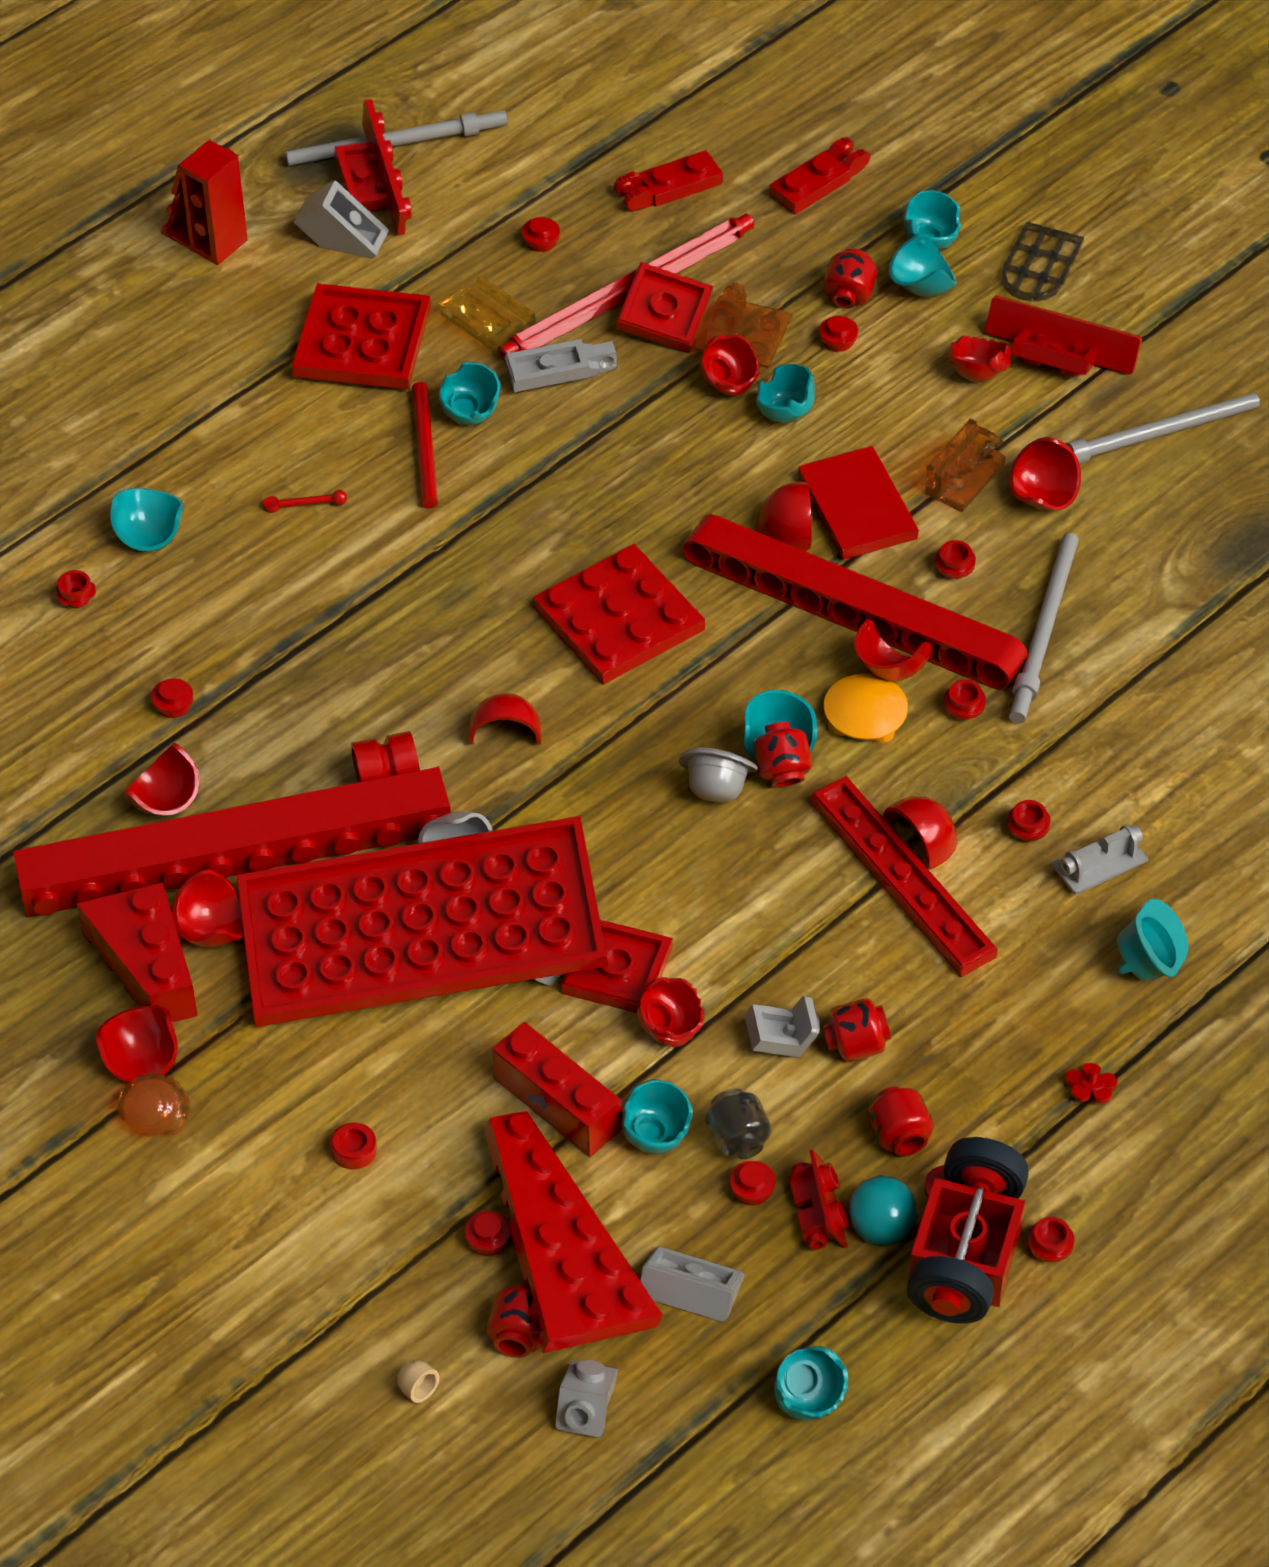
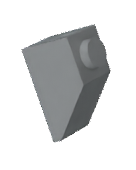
M336 180L306 197L294 221L321 248L367 258H373L377 255L389 231Z

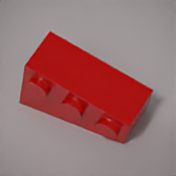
M208 140L178 165L171 191L174 199L167 207L166 214L169 215L168 222L162 226L161 234L212 263L219 265L244 244L248 237L239 157L231 149L224 148Z
M163 882L77 903L83 936L89 944L92 943L103 956L104 963L110 971L114 970L124 983L125 990L138 1006L158 1005L165 1007L169 1010L173 1022L198 1016L192 980Z

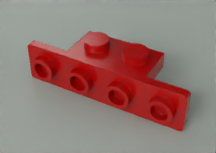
M372 99L364 100L362 126L367 142L335 146L334 158L344 189L368 211L388 208L396 235H405L406 220H411L412 217L409 198L403 197L401 193L403 188L401 172L399 168H393L394 155L390 140H385L383 136L385 132L383 115L381 112H376Z
M998 295L994 296L991 300L985 326L987 334L1013 341L1011 354L1021 357L1024 363L1034 366L1047 364L1057 367L1060 373L1073 377L1086 375L1094 365L1132 374L1136 368L1142 343L1141 336Z

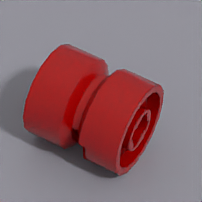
M410 731L387 735L382 745L376 739H366L351 743L357 783L420 770L415 743Z

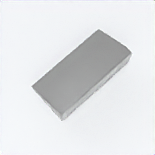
M659 1246L656 1247L644 1264L640 1281L656 1302L725 1322L732 1310L745 1273Z

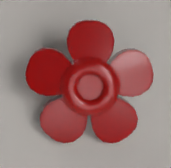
M1085 1063L1081 1071L1071 1069L1066 1073L1065 1077L1066 1084L1072 1087L1071 1096L1073 1098L1086 1102L1091 1096L1094 1102L1101 1104L1111 1100V1091L1117 1087L1118 1080L1112 1073L1100 1075L1101 1068L1095 1063Z

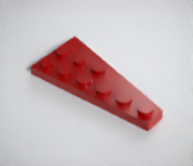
M522 1111L490 1117L484 1132L494 1170L501 1175L504 1186L501 1197L504 1207H509L512 1222L509 1227L523 1280L531 1288L533 1302L530 1307L534 1320H539L543 1333L539 1340L542 1352L547 1353L656 1328L663 1317L662 1312L529 1113Z

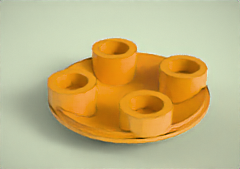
M868 673L854 674L840 679L830 687L824 698V713L828 720L830 732L837 736L846 735L855 739L873 740L877 743H886L892 740L895 731L903 724L908 712L906 696L893 681L879 679Z

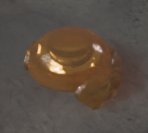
M162 1073L141 1074L126 1084L118 1097V1111L121 1119L127 1123L131 1130L139 1135L178 1134L187 1123L191 1112V1103L184 1088L178 1080H174L171 1076L165 1077Z

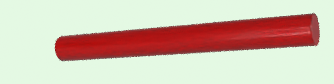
M420 381L413 384L412 392L421 498L423 507L431 509L438 505L428 385Z

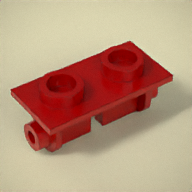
M813 1149L809 1150L812 1163L800 1162L793 1165L791 1168L792 1172L789 1175L795 1205L798 1208L811 1203L813 1205L797 1212L803 1241L809 1244L811 1249L819 1250L827 1246L828 1240L836 1238L841 1246L846 1248L848 1245L844 1229L849 1227V1220L842 1203L837 1201L835 1190L840 1188L838 1175L830 1162L825 1164Z

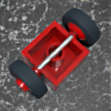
M983 1137L960 1139L951 1146L944 1163V1176L946 1180L934 1178L911 1252L907 1283L909 1299L918 1309L929 1316L950 1323L967 1324L983 1319L989 1311L990 1305L1000 1307L1022 1232L1026 1201L1018 1198L1025 1189L1029 1173L1026 1160L1012 1147L997 1140Z

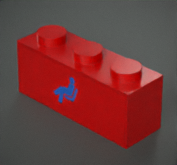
M525 1021L492 1048L494 1079L587 1156L591 1157L622 1131L621 1099Z

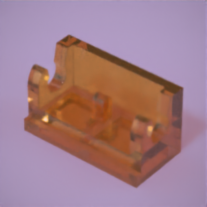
M970 418L927 466L925 494L962 513L1005 465L1006 456L987 445V443H990L992 446L999 448L1003 440L997 434L977 425V421Z

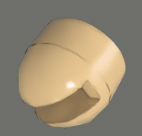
M415 1360L404 1364L397 1374V1383L404 1395L413 1402L420 1403L434 1393L440 1377L439 1373L429 1364Z

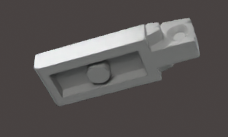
M581 339L507 353L505 355V362L514 392L593 377L617 369V354L612 341L592 345L583 344Z

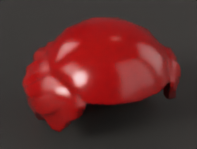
M735 334L718 335L710 339L700 359V370L705 381L715 390L728 396L744 394L759 376L758 370L760 367L758 365L759 359L755 357V350L751 348L750 342H747L741 335Z
M961 336L956 342H951L947 353L950 363L953 364L958 374L973 382L988 381L1000 372L1005 371L1011 364L1009 344L996 342L993 339L987 341L985 338L978 339L977 337Z
M660 977L649 982L644 989V993L637 1003V1018L643 1030L650 1037L665 1046L677 1047L683 1046L693 1039L694 1035L702 1028L704 1009L700 1006L701 999L697 996L696 989L692 988V984L687 980Z

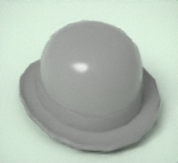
M700 747L688 749L679 756L678 763L683 768L688 769L689 786L693 794L704 801L714 803H726L735 800L741 794L747 772H756L758 769L755 763L741 756L713 748Z

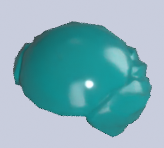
M812 1346L794 1351L784 1358L777 1370L774 1396L779 1408L790 1417L805 1421L821 1419L824 1415L829 1416L830 1412L836 1411L840 1402L844 1401V1395L849 1388L847 1368L838 1355L826 1347Z

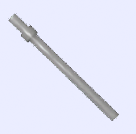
M505 110L476 115L475 112L461 114L460 119L386 132L383 136L385 140L391 141L393 147L462 133L464 137L477 135L479 130L505 126L508 123ZM365 136L285 151L288 166L334 158L335 146L367 142V138Z
M1251 393L1089 441L1081 438L1066 444L1073 450L1079 464L1088 462L1090 457L1259 408L1260 401L1256 393Z
M1072 533L1063 535L1023 671L1015 679L1012 689L1015 697L1009 714L1010 720L1014 723H1023L1025 721L1030 703L1036 699L1041 683L1038 678L1079 541L1078 537Z

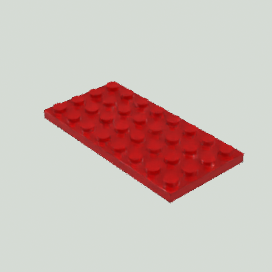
M581 816L237 875L256 1027L608 966Z

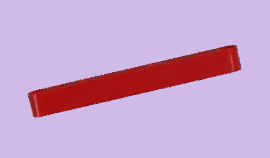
M707 514L703 516L682 545L684 556L695 566L852 631L858 632L867 619L872 620L876 631L885 643L913 655L923 642H928L931 644L932 651L928 662L994 689H1005L1008 687L1028 655L1025 645L1010 634L717 515Z

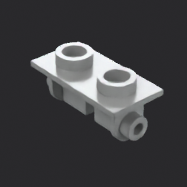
M1123 825L1120 827V831L1075 852L1073 850L1066 852L1065 857L1052 862V867L1074 895H1078L1147 862L1148 857L1138 846V842L1143 840L1142 832L1136 825L1131 827Z

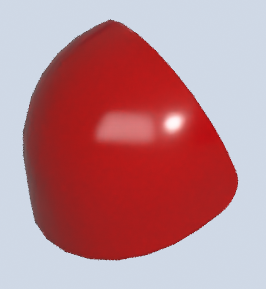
M1043 437L1030 442L1018 454L1012 465L1009 477L1011 492L1018 500L1034 508L1046 510H1062L1067 508L1076 499L1081 485V469L1076 454L1067 444L1055 438Z
M791 482L775 489L763 503L756 520V531L803 551L809 550L812 543V522L808 482Z
M869 619L859 628L854 641L855 651L864 667L872 675L888 681H901L912 677L925 666L932 653L931 644L928 642H923L911 657L897 652L884 642L876 631L874 622Z
M511 693L494 694L480 702L473 711L469 725V744H474L475 731L480 726L495 720H512L528 726L535 733L536 744H541L542 733L538 713L532 704L521 696Z
M173 743L121 795L134 808L143 813L156 816L174 815L185 810L195 800L200 783L198 769L188 753L178 744Z
M911 796L893 803L884 811L883 818L889 825L903 817L913 825L924 845L926 864L931 869L944 863L954 853L957 846L955 826L947 810L938 802L927 797Z
M202 870L194 874L182 885L176 895L172 911L177 932L182 938L191 944L208 948L224 946L244 938L239 893L225 877L213 870Z
M145 1005L122 1011L106 1020L96 1033L97 1045L106 1068L120 1080L138 1084L152 1082L165 1075L175 1063L178 1053V1042L171 1015L165 1007Z

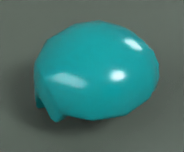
M934 190L918 192L910 198L904 214L903 225L907 237L912 238L919 233H925L931 238L938 249L948 248L958 237L961 223L959 222L960 206L947 194Z
M463 362L457 371L444 377L440 385L438 402L443 413L459 425L480 424L495 412L501 384L496 373L486 365Z
M786 364L775 367L772 379L768 383L759 382L756 397L758 410L766 418L776 422L790 423L802 418L813 407L816 398V387L812 372L806 366L798 364Z
M652 1079L638 1084L631 1090L621 1114L623 1135L630 1144L643 1152L664 1154L678 1147L685 1138L693 1116V1107L686 1093L672 1082Z
M878 1175L862 1181L851 1194L847 1208L851 1229L867 1243L887 1246L902 1241L913 1230L917 1221V1203L913 1193L905 1183L895 1177Z

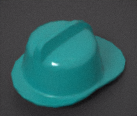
M1159 899L1148 900L1138 911L1135 919L1118 934L1117 945L1122 960L1117 970L1120 974L1132 972L1143 981H1151L1163 976L1173 978L1186 960L1189 951L1188 939L1181 921L1169 905Z

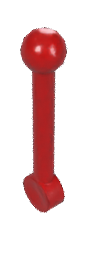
M336 490L330 495L278 500L275 496H268L263 500L264 510L268 513H275L282 507L331 502L341 506L346 503L347 494L343 490Z

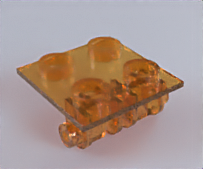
M732 283L724 289L723 296L719 295L694 350L704 353L707 342L718 335H741L747 342H750L751 348L755 350V357L759 359L758 365L769 369L793 313L746 302L744 286L740 283Z

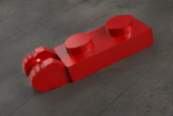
M844 136L840 140L833 142L828 151L821 152L769 184V195L791 212L797 214L849 182L851 177L868 165L871 158L870 154L863 148L852 152L855 146L854 142L847 136Z
M704 150L639 173L631 171L626 175L619 176L614 182L613 187L619 196H625L623 202L626 208L634 212L635 210H642L653 205L657 207L719 186L723 183V172L708 151Z

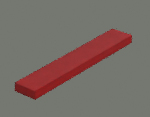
M847 776L811 794V804L960 977L997 958V947Z

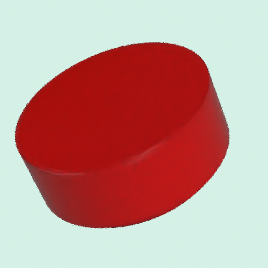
M355 1122L347 1123L337 1128L331 1136L332 1157L339 1166L352 1170L366 1167L374 1160L377 1153L376 1137L368 1126Z

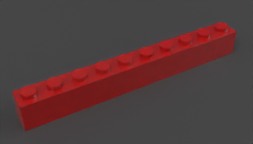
M434 767L15 850L13 854L27 918L37 915H50L57 911L76 908L77 903L162 882L165 890L179 889L190 877L202 870H213L227 878L238 874L296 863H308L312 860L336 855H349L356 851L381 846H393L397 843L419 839L420 831L425 824L451 813L440 767Z

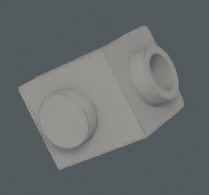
M802 996L792 1010L752 1004L744 1014L752 1051L800 1058L808 1046L817 1038L820 1030V1020L816 1015L811 997Z
M572 1360L559 1390L556 1428L562 1431L601 1437L605 1427L607 1406L616 1387L618 1369L605 1367L600 1362L592 1360L581 1362Z

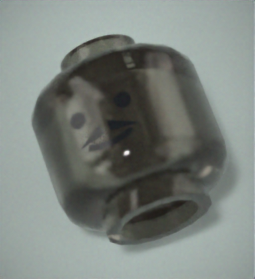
M739 1088L729 1089L715 1096L710 1103L711 1107L706 1113L705 1121L718 1151L726 1156H738L739 1159H749L758 1155L763 1150V1144L769 1139L772 1132L771 1124L758 1096L750 1092H744Z

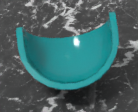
M919 233L910 238L896 251L889 267L891 279L917 296L932 297L942 295L957 285L956 278L945 258L931 238L925 233Z
M147 488L123 489L118 491L112 500V527L118 538L129 547L139 551L158 550L172 541L177 534L182 520L184 503L180 498L159 490Z
M768 690L759 693L748 702L743 721V744L746 752L755 759L753 743L756 738L765 733V726L777 722H789L790 728L803 730L808 738L810 752L812 751L817 740V719L814 710L805 699L789 691Z

